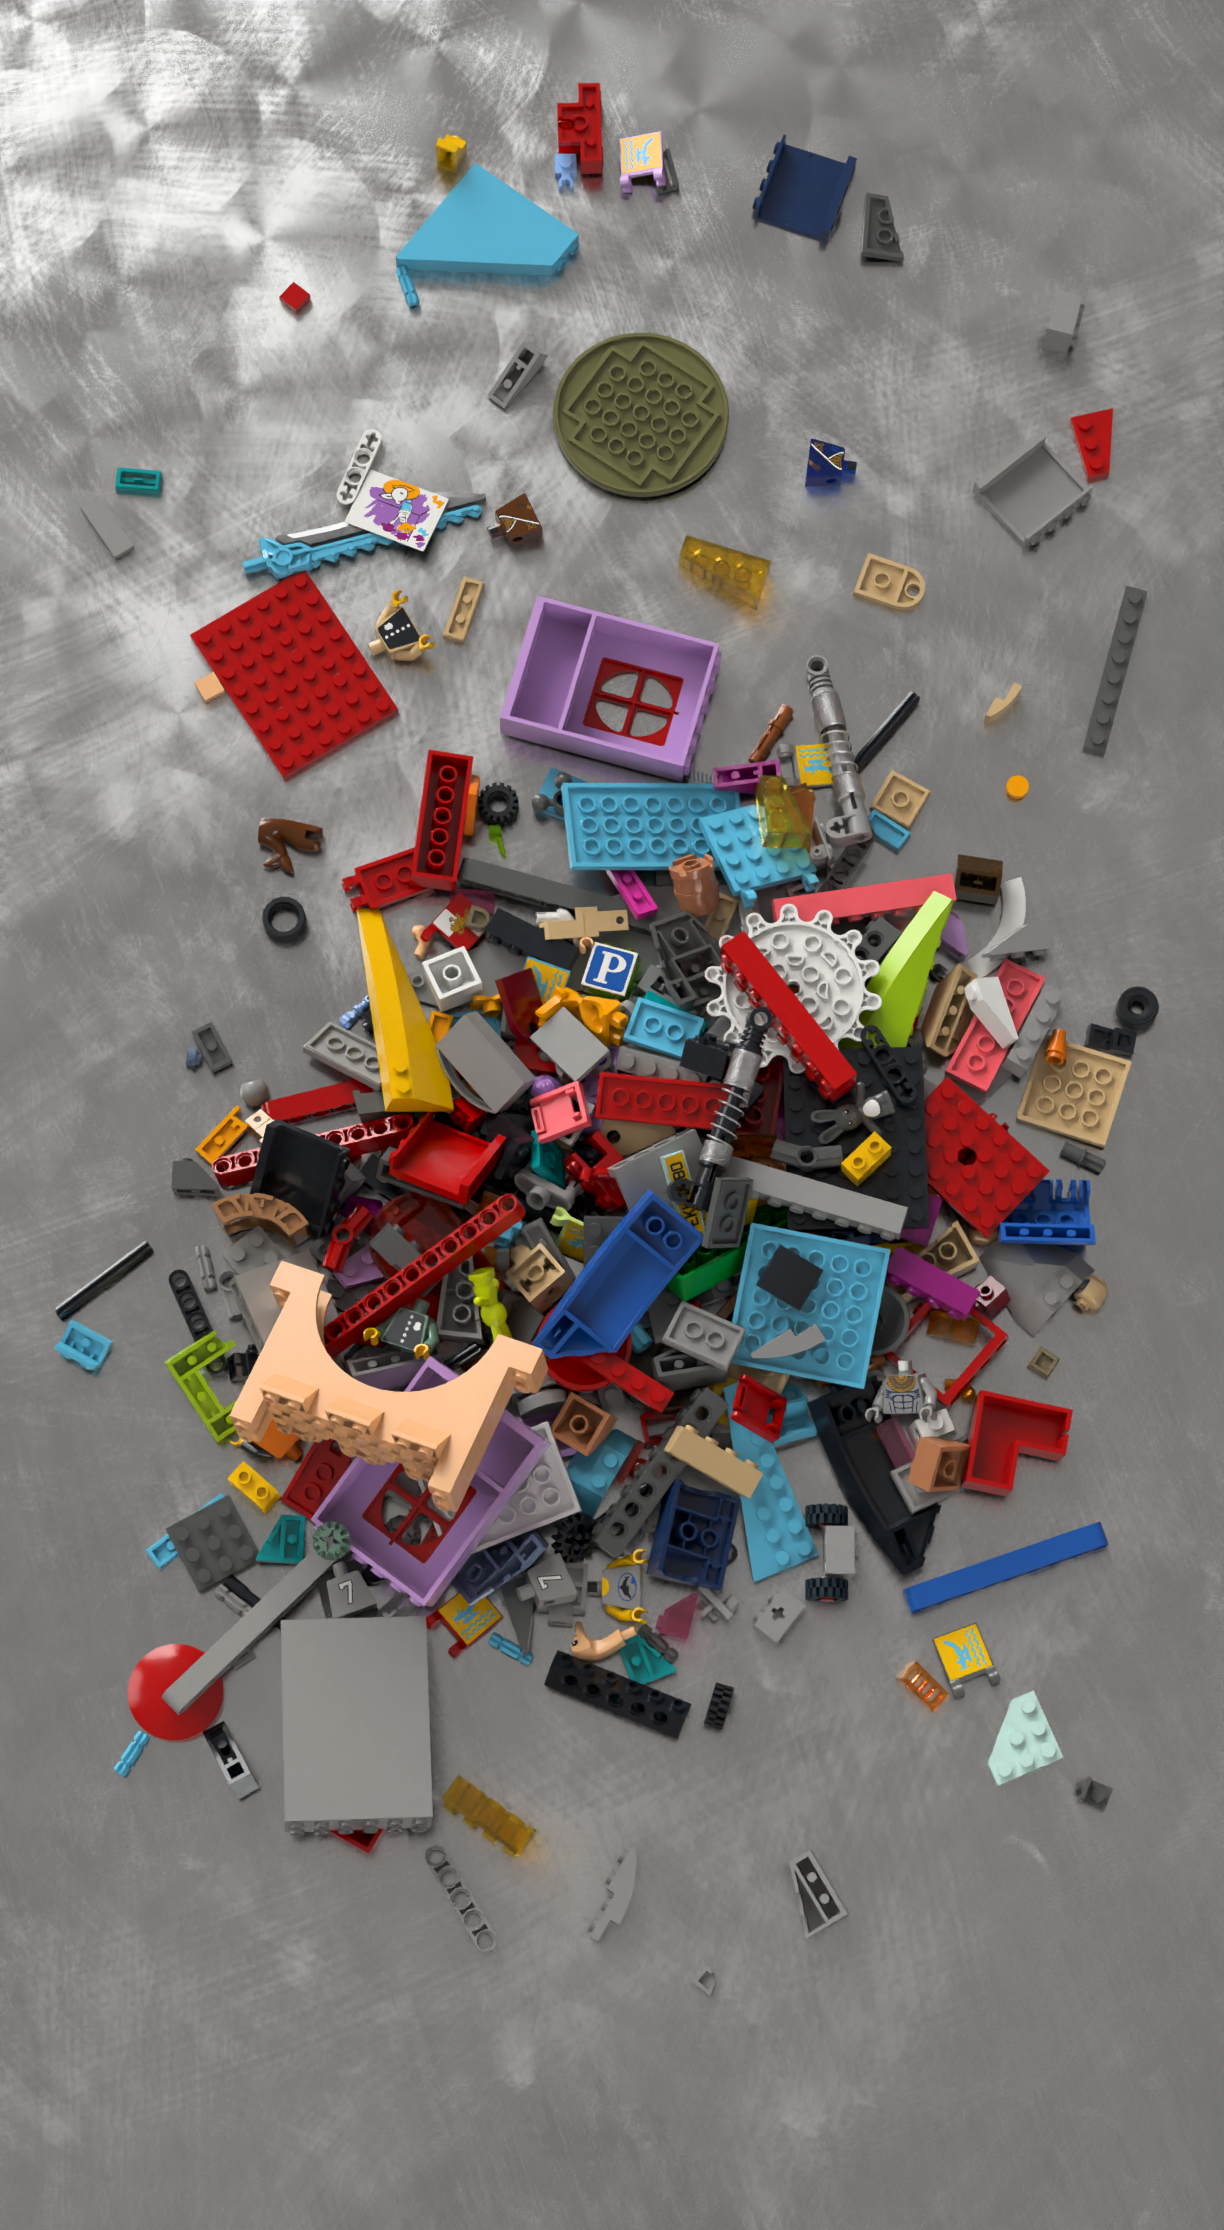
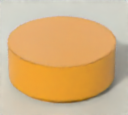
M1012 776L1008 780L1006 792L1011 798L1021 799L1028 793L1029 783L1023 776Z

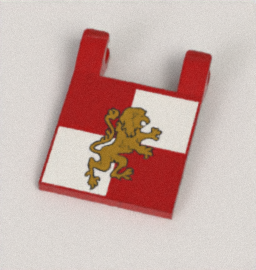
M459 892L433 922L425 928L420 938L424 942H428L437 931L456 948L464 946L466 951H468L485 933V930L476 932L464 928L470 907L474 904Z

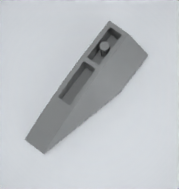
M630 1043L620 1047L614 1071L617 1074L723 1084L725 1080L679 1066L681 1061L679 1059ZM743 1094L742 1097L749 1102L750 1094Z

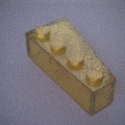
M688 535L685 537L679 555V566L702 579L710 581L720 590L724 589L732 594L734 598L746 602L757 611L770 573V560Z

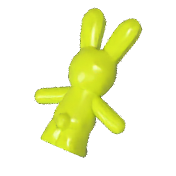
M494 1268L475 1269L468 1275V1278L474 1284L473 1289L476 1298H474L473 1303L476 1306H482L480 1309L481 1319L486 1325L491 1327L493 1341H495L498 1334L512 1338L506 1323L507 1310L498 1301L497 1293L500 1285L498 1279L495 1278Z

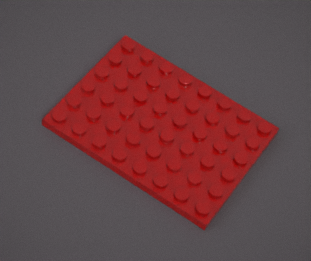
M306 570L289 576L190 634L191 640L217 676L222 687L283 780L398 713L397 706Z

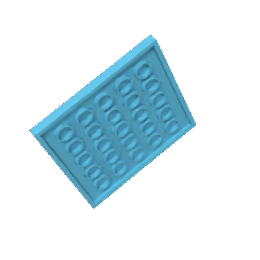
M751 1223L732 1323L745 1328L746 1333L731 1363L864 1389L891 1249ZM779 1244L823 1270L800 1311L756 1286ZM813 1324H816L826 1339L812 1348L783 1357L753 1358L750 1354L789 1328H791L796 1336Z

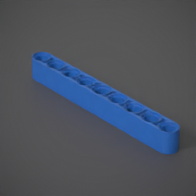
M1097 1522L904 1589L903 1593L910 1612L915 1613L1098 1550L1109 1545L1101 1522Z

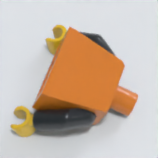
M273 1419L260 1443L253 1440L252 1442H247L241 1438L238 1442H233L229 1439V1442L234 1447H241L242 1450L251 1456L266 1460L274 1457L280 1459L286 1453L295 1461L303 1453V1450L296 1444V1441L299 1439L298 1435L281 1433L277 1430Z

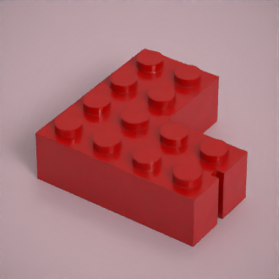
M980 1390L975 1396L967 1443L970 1445V1450L960 1487L1007 1497L1013 1490L1018 1453L1060 1461L1066 1455L1069 1437L1066 1433L1070 1430L1073 1410Z

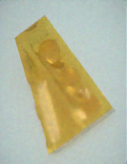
M761 775L755 789L762 847L807 849L813 833L783 776Z

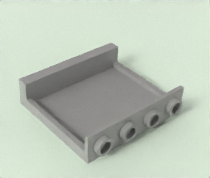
M1039 431L974 483L972 491L1024 548L1030 544H1036L1042 538L1043 533L1047 530L1049 532L1054 530L1062 518H1069L1075 512L1076 507L1080 504L1084 506L1092 498L1093 486L1090 485L1087 488L1045 443L1046 436L1042 431Z
M687 1128L607 1168L610 1177L616 1179L629 1211L649 1188L674 1208L672 1201L666 1193L668 1185L660 1157L683 1150L692 1181L695 1182L700 1168L698 1162L703 1146L696 1129ZM701 1212L702 1217L705 1218L706 1213Z
M309 1250L236 1275L228 1283L259 1354L282 1311L276 1302L270 1283L281 1261L319 1273L317 1260L311 1255ZM324 1279L320 1290L328 1293L327 1282ZM333 1298L327 1309L324 1327L339 1316L336 1311L337 1305Z

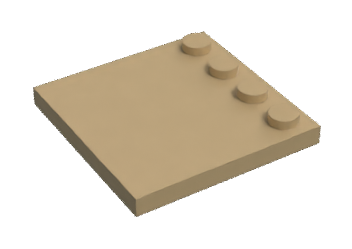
M1045 1035L1039 1047L1016 1121L1105 1148L1132 1061L1066 1041L1067 1058L1063 1064L1053 1065L1045 1060L1044 1052L1051 1036Z

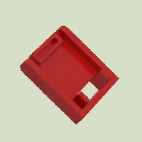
M740 1375V1383L737 1385L732 1408L734 1412L731 1413L730 1418L770 1443L779 1440L787 1399L752 1377ZM769 1408L774 1410L772 1422L766 1425Z

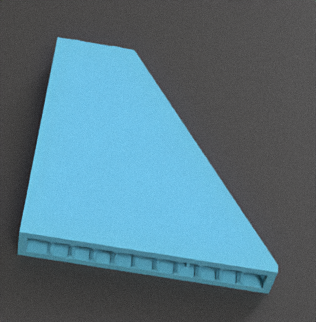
M475 163L396 255V267L405 265L408 270L553 276L557 270L560 271L565 266L566 259L570 254L574 255L580 246L579 234Z

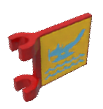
M458 1592L438 1610L426 1617V1627L430 1630L440 1621L458 1641L448 1649L450 1656L455 1659L468 1646L503 1619L504 1616L487 1596L471 1606Z

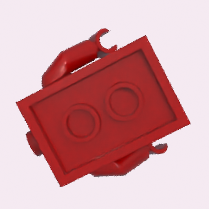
M598 1130L588 1135L582 1142L598 1149L599 1153L602 1154V1158L598 1159L597 1163H592L588 1167L576 1152L565 1157L562 1162L565 1164V1170L570 1174L566 1179L565 1186L567 1187L571 1181H576L575 1188L580 1182L583 1190L587 1193L591 1192L596 1198V1204L602 1210L609 1212L619 1208L621 1205L624 1208L627 1205L616 1179L610 1177L607 1168L625 1159Z

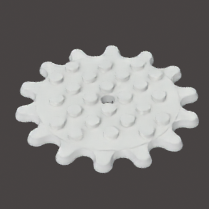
M792 904L782 906L780 918L775 923H767L760 914L750 913L746 917L749 938L787 986L795 984L799 987L800 990L795 996L837 1049L838 1042L843 1038H851L856 1042H861L860 1034L864 1026L859 1022L860 1013L865 1010L875 1011L882 1004L879 995L870 993L865 988V981L879 973L880 966L875 960H860L855 956V949L862 941L861 933L857 930H850L843 935L834 934L831 930L833 916L828 910L819 911L810 922L802 921L798 917L797 908ZM731 935L722 936L719 940L720 949L722 945L734 937ZM710 966L705 971V978L708 982L719 985L722 993L719 998L707 1004L706 1011L712 1017L725 1016L731 1021V1028L725 1033L724 1042L725 1040H731L740 1043V1041H743L741 1039L742 1035H745L743 1030H747L745 1028L746 1016L753 1010L748 1002L749 997L745 992L741 993L734 984L735 979L731 974L727 975L721 966ZM755 1014V1023L762 1026L764 1024L762 1015ZM772 1027L769 1028L767 1035H764L766 1037L765 1040H762L764 1044L760 1046L762 1047L763 1059L759 1067L768 1066L774 1056L781 1055L787 1059L791 1072L794 1074L804 1072L805 1068L802 1064H797L790 1055L791 1050L787 1045L783 1046L778 1041L776 1031Z

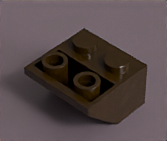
M958 854L954 876L956 898L996 905L1000 894L1003 861Z

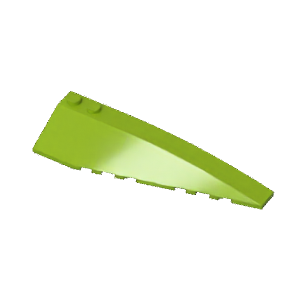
M935 891L906 927L880 965L879 973L873 976L866 987L868 992L881 997L882 1004L875 1011L865 1010L861 1012L859 1022L864 1027L868 1025L878 1027L890 1047H906L909 1036L913 1034V1023L915 1017L919 1015L929 982L927 978L935 963V960H933L935 952L940 947V936L942 930L946 927L954 902L953 899ZM868 1032L867 1039L872 1040L875 1048L877 1046L875 1042L876 1034L871 1035L870 1032ZM843 1038L838 1042V1049L864 1048L861 1042H856L851 1038Z

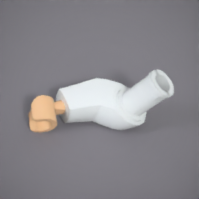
M558 908L556 912H536L537 927L545 922L575 920L568 910L564 908ZM589 937L567 939L572 945L579 948L581 954L586 953L585 946L589 947L590 950L593 949V940Z

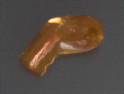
M944 1379V1391H947L957 1379ZM969 1385L960 1397L966 1402H972L975 1399L976 1391Z

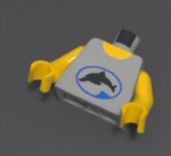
M637 1549L632 1554L621 1556L608 1564L605 1570H602V1581H588L587 1595H602V1607H605L606 1612L619 1621H636L641 1624L647 1622L640 1619L641 1614L648 1613V1611L640 1608L641 1565H637L638 1563L647 1564L649 1562L648 1559H641V1555L644 1552H648L647 1550Z

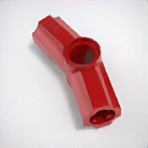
M358 1204L349 1216L334 1228L332 1239L322 1264L323 1268L335 1273H342L354 1240L374 1219V1216L364 1206ZM343 1232L350 1235L349 1239L344 1242L337 1239L338 1235Z

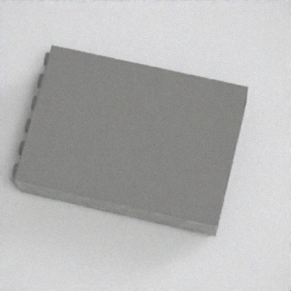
M426 1616L281 1620L284 1833L289 1832L291 1836L304 1835V1832L326 1835L329 1834V1831L338 1830L339 1834H351L353 1830L363 1829V1833H376L378 1829H388V1832L396 1833L406 1828H412L414 1832L426 1831L427 1828H431L433 1803Z

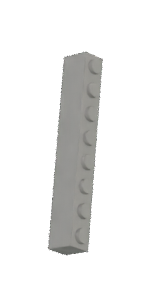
M731 1156L728 1168L721 1176L749 1177L753 1179L750 1194L751 1200H758V1198L766 1200L769 1205L774 1207L783 1205L789 1207V1210L798 1214H803V1212L810 1213L812 1217L823 1221L827 1218L835 1221V1224L839 1226H854L862 1233L871 1234V1232L880 1234L881 1238L890 1241L900 1239L908 1212V1207L735 1156Z

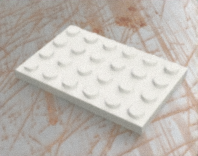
M548 1421L531 1427V1429L551 1443L550 1447L472 1554L582 1511ZM420 1479L418 1483L423 1494L428 1487L429 1481ZM432 1497L428 1501V1506L446 1520L451 1521L454 1518L456 1512L451 1510L445 1512L438 1509ZM433 1521L439 1537L443 1533V1528Z

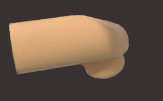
M415 925L412 928V935L417 938L419 944L414 955L424 959L432 939L430 938L428 942H424L420 936L426 927Z

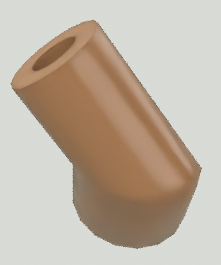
M975 1228L968 1229L966 1237L973 1244L985 1246L997 1237V1228L987 1239Z

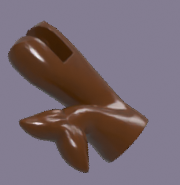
M261 819L258 843L270 848L274 852L263 866L267 868L280 866L287 873L294 874L291 859L281 838L300 850L316 852L320 851L322 843L317 840L305 839V836L322 837L323 828L287 819Z

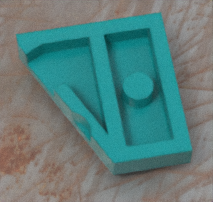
M640 1635L625 1640L626 1645L619 1649L629 1678L643 1685L677 1672L676 1668L648 1645Z

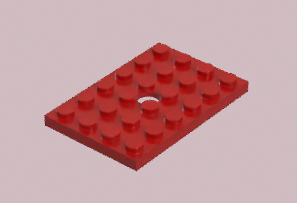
M946 1077L924 1100L928 1185L987 1239L1000 1223L1042 1181L1050 1170L949 1077ZM964 1148L973 1150L976 1155V1161L972 1165L960 1163L958 1159L960 1150Z

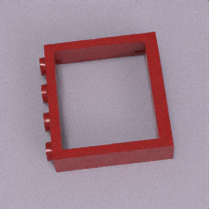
M927 1301L924 1304L922 1302L919 1303L914 1309V1316L910 1319V1327L905 1339L933 1308ZM974 1307L969 1315L992 1332L994 1337L945 1394L935 1387L937 1390V1402L947 1410L951 1408L1009 1340L1008 1334ZM897 1348L887 1354H883L885 1359L898 1369V1360L902 1359L894 1354Z

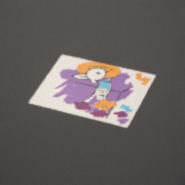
M370 469L344 522L424 552L449 499Z

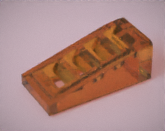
M911 1660L896 1676V1679L933 1712L949 1695L917 1661ZM915 1670L917 1673L909 1680V1675ZM923 1677L924 1680L916 1687L914 1684ZM930 1684L931 1687L923 1694L921 1691ZM937 1690L939 1693L930 1701L928 1698Z

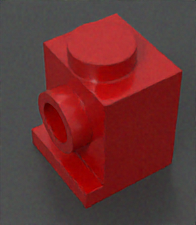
M464 1097L453 1100L454 1110L450 1112L449 1117L456 1125L463 1129L464 1133L470 1134L481 1126L486 1111L471 1104Z

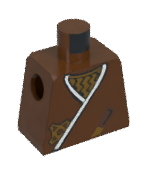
M525 493L495 511L497 523L487 527L491 540L503 535L507 545L510 546L543 537V528Z

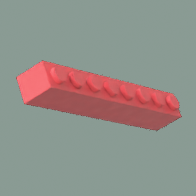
M950 873L773 899L770 905L774 923L780 918L782 906L792 904L797 908L798 917L804 922L812 921L819 911L828 910L833 916L831 926H835L844 920H848L849 923H856L862 921L864 917H871V920H876L880 916L884 918L885 914L893 913V916H902L907 914L906 911L912 910L918 913L934 891L953 899L954 902L957 898L953 876Z

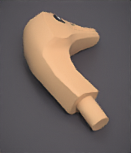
M578 1621L575 1623L576 1632L571 1645L572 1656L590 1663L600 1661L626 1645L625 1640L637 1635L634 1626L622 1632L618 1629L604 1639L593 1641L587 1636L582 1623Z

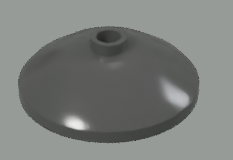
M886 1286L883 1287L878 1317L882 1318V1323L876 1325L871 1355H883L896 1349L904 1341L910 1327V1313L906 1302L896 1291Z

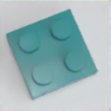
M536 1130L531 1131V1136L535 1139L531 1146L532 1160L530 1161L533 1172L561 1189H565V1164L562 1162L564 1150L554 1141L545 1144L539 1143V1135L536 1134Z

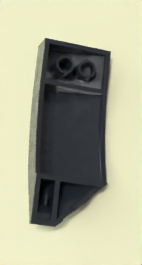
M875 1375L866 1379L864 1389L846 1386L809 1401L807 1405L830 1464L853 1508L871 1536L902 1575H906L923 1566L926 1558L924 1557L927 1544L931 1542L935 1528L933 1523L936 1514L940 1512L941 1505L935 1503L911 1515L897 1489L890 1472L912 1460L900 1438L891 1414H883V1411H880L882 1416L880 1423L875 1422L876 1415L871 1417L870 1422L865 1417L866 1410L872 1408L880 1388Z

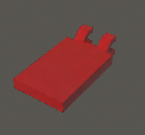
M414 848L354 868L355 875L342 879V888L345 893L357 887L360 896L350 899V907L353 913L356 912L357 908L363 909L368 906L370 910H376L433 890V888L409 885Z
M330 1438L329 1440L323 1439L320 1443L314 1441L280 1499L309 1519L313 1517L352 1463L353 1457L346 1456L340 1449L333 1446L336 1440Z

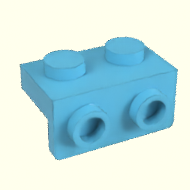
M71 1320L61 1341L56 1344L54 1349L59 1351L62 1357L80 1362V1366L84 1369L96 1370L103 1365L113 1341L75 1320Z

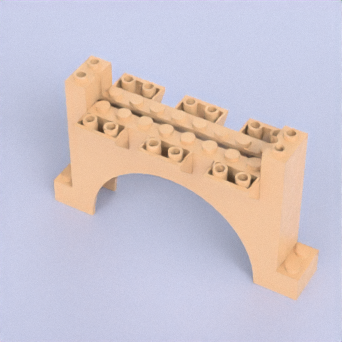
M281 1261L270 1283V1287L282 1311L230 1413V1418L239 1437L247 1442H252L253 1440L260 1443L273 1419L278 1431L286 1435L290 1433L298 1435L300 1439L306 1442L315 1441L320 1443L321 1439L329 1440V1438L336 1440L343 1454L349 1457L358 1456L371 1465L380 1464L385 1466L386 1462L394 1463L395 1461L403 1464L408 1477L418 1481L420 1479L429 1481L427 1486L438 1509L445 1512L449 1510L457 1512L514 1388L516 1387L519 1391L527 1394L529 1392L538 1393L548 1372L543 1349L498 1334L493 1345L477 1364L461 1376L443 1385L412 1392H394L368 1386L340 1369L326 1352L324 1324L332 1294L320 1290L325 1275Z

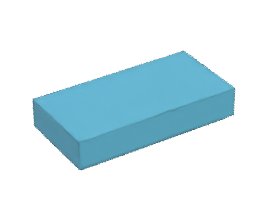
M875 809L868 816L870 826L876 834L875 839L899 853L911 836V833Z

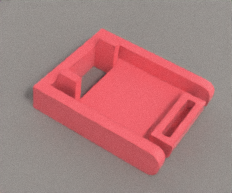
M579 1081L529 1100L530 1106L535 1107L531 1109L536 1134L539 1135L538 1141L541 1144L548 1143L592 1125L583 1085ZM578 1098L581 1112H575L572 1099Z

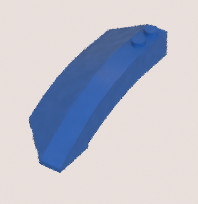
M649 1188L593 1255L560 1300L532 1344L543 1349L544 1354L550 1359L573 1355H593L594 1353L618 1352L620 1346L653 1301L702 1243L704 1235Z

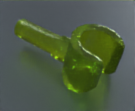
M489 825V838H497L501 856L506 855L502 842L501 827L499 825Z

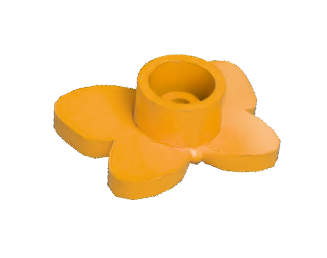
M499 994L493 997L472 996L473 1001L470 1002V1010H483L486 1017H496L502 1014L503 1005Z

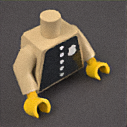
M395 590L392 593L393 601L389 602L376 622L374 629L377 640L369 643L368 648L373 656L385 651L390 660L413 661L423 654L426 649H433L435 643H427L432 636L427 634L420 635L404 607L399 605L405 604L408 601V596H403L400 600L399 595L402 593V590Z

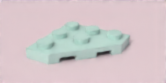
M1034 1691L1011 1700L1008 1711L987 1763L996 1786L1063 1758Z

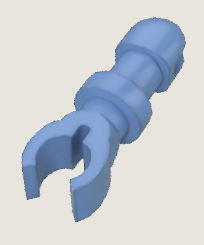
M369 995L363 999L362 1003L352 1007V1011L340 1017L339 1021L343 1028L349 1030L355 1024L358 1017H363L362 1014L370 1008Z

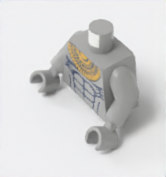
M911 1359L898 1360V1373L888 1375L883 1380L872 1408L866 1410L865 1417L870 1422L871 1417L876 1415L874 1420L876 1423H880L882 1421L880 1411H883V1414L919 1413L920 1418L925 1423L927 1422L928 1415L930 1419L935 1421L938 1417L936 1412L933 1411L936 1409L937 1390L925 1373H913Z

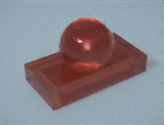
M636 1441L616 1475L614 1483L620 1488L623 1487L629 1475L634 1479L636 1469L647 1462L646 1459L640 1458L646 1444L644 1442Z

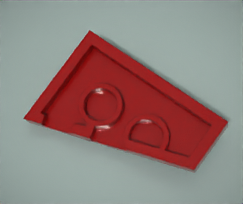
M1113 408L1071 417L1070 419L1087 480L1109 475Z

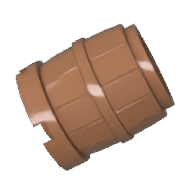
M696 854L687 855L672 862L673 867L670 865L668 867L670 876L673 879V891L680 911L688 910L694 917L715 911L720 903L719 883L714 872L715 864L713 857L708 854H703L704 858H697Z

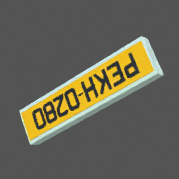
M683 1150L660 1157L667 1185L680 1178L692 1181ZM682 1185L675 1188L678 1191V1196L687 1194L686 1202H689L693 1186H690L688 1191H683ZM672 1202L674 1209L704 1235L705 1224L701 1211Z

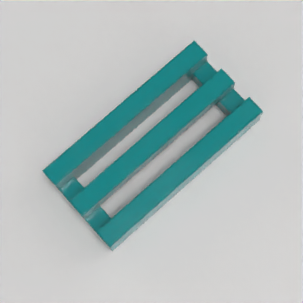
M118 467L115 490L160 495L162 471ZM121 475L153 477L156 480L121 477Z

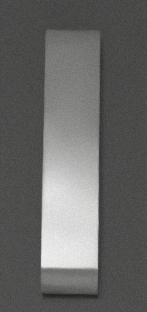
M439 1845L430 1846L425 1852L427 1865L477 1948L483 1953L492 1952L496 1949L498 1942L496 1934L446 1851ZM435 1850L443 1854L442 1861L437 1864L429 1860L430 1853ZM447 1871L455 1874V1881L450 1885L442 1882V1875ZM463 1892L467 1894L468 1901L465 1905L459 1906L454 1902L457 1893ZM476 1913L481 1917V1922L478 1926L471 1927L467 1924V1918L470 1914ZM485 1934L492 1936L494 1939L493 1945L489 1948H483L480 1945V1938Z

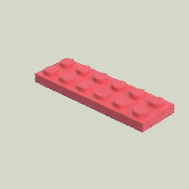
M1005 958L995 977L999 978L1018 1034L1046 978ZM974 1015L944 1074L986 1094L1011 1046L1007 1049H1002L978 1017Z

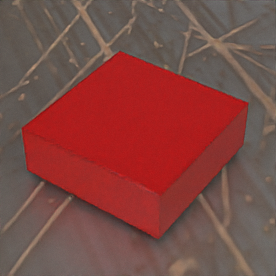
M293 282L279 298L281 302L297 313L310 299V294Z

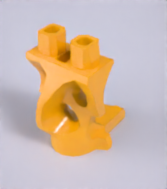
M557 987L555 988V995L535 1011V1015L540 1017L538 1029L562 1007H565L578 1021L583 1022V1025L605 1047L610 1046L612 1043L620 1047L625 1043L623 1041L625 1031L621 1029L627 1025L628 1016L621 1012V1003L617 1000L591 996L583 998L571 988L566 987L562 989Z

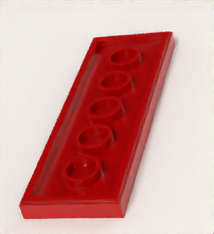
M600 1072L595 1119L712 1130L713 1125L710 1123H714L717 1115L714 1111H718L719 1106L724 1105L718 1102V1100L726 1101L728 1092L721 1088L729 1089V1087L718 1083Z

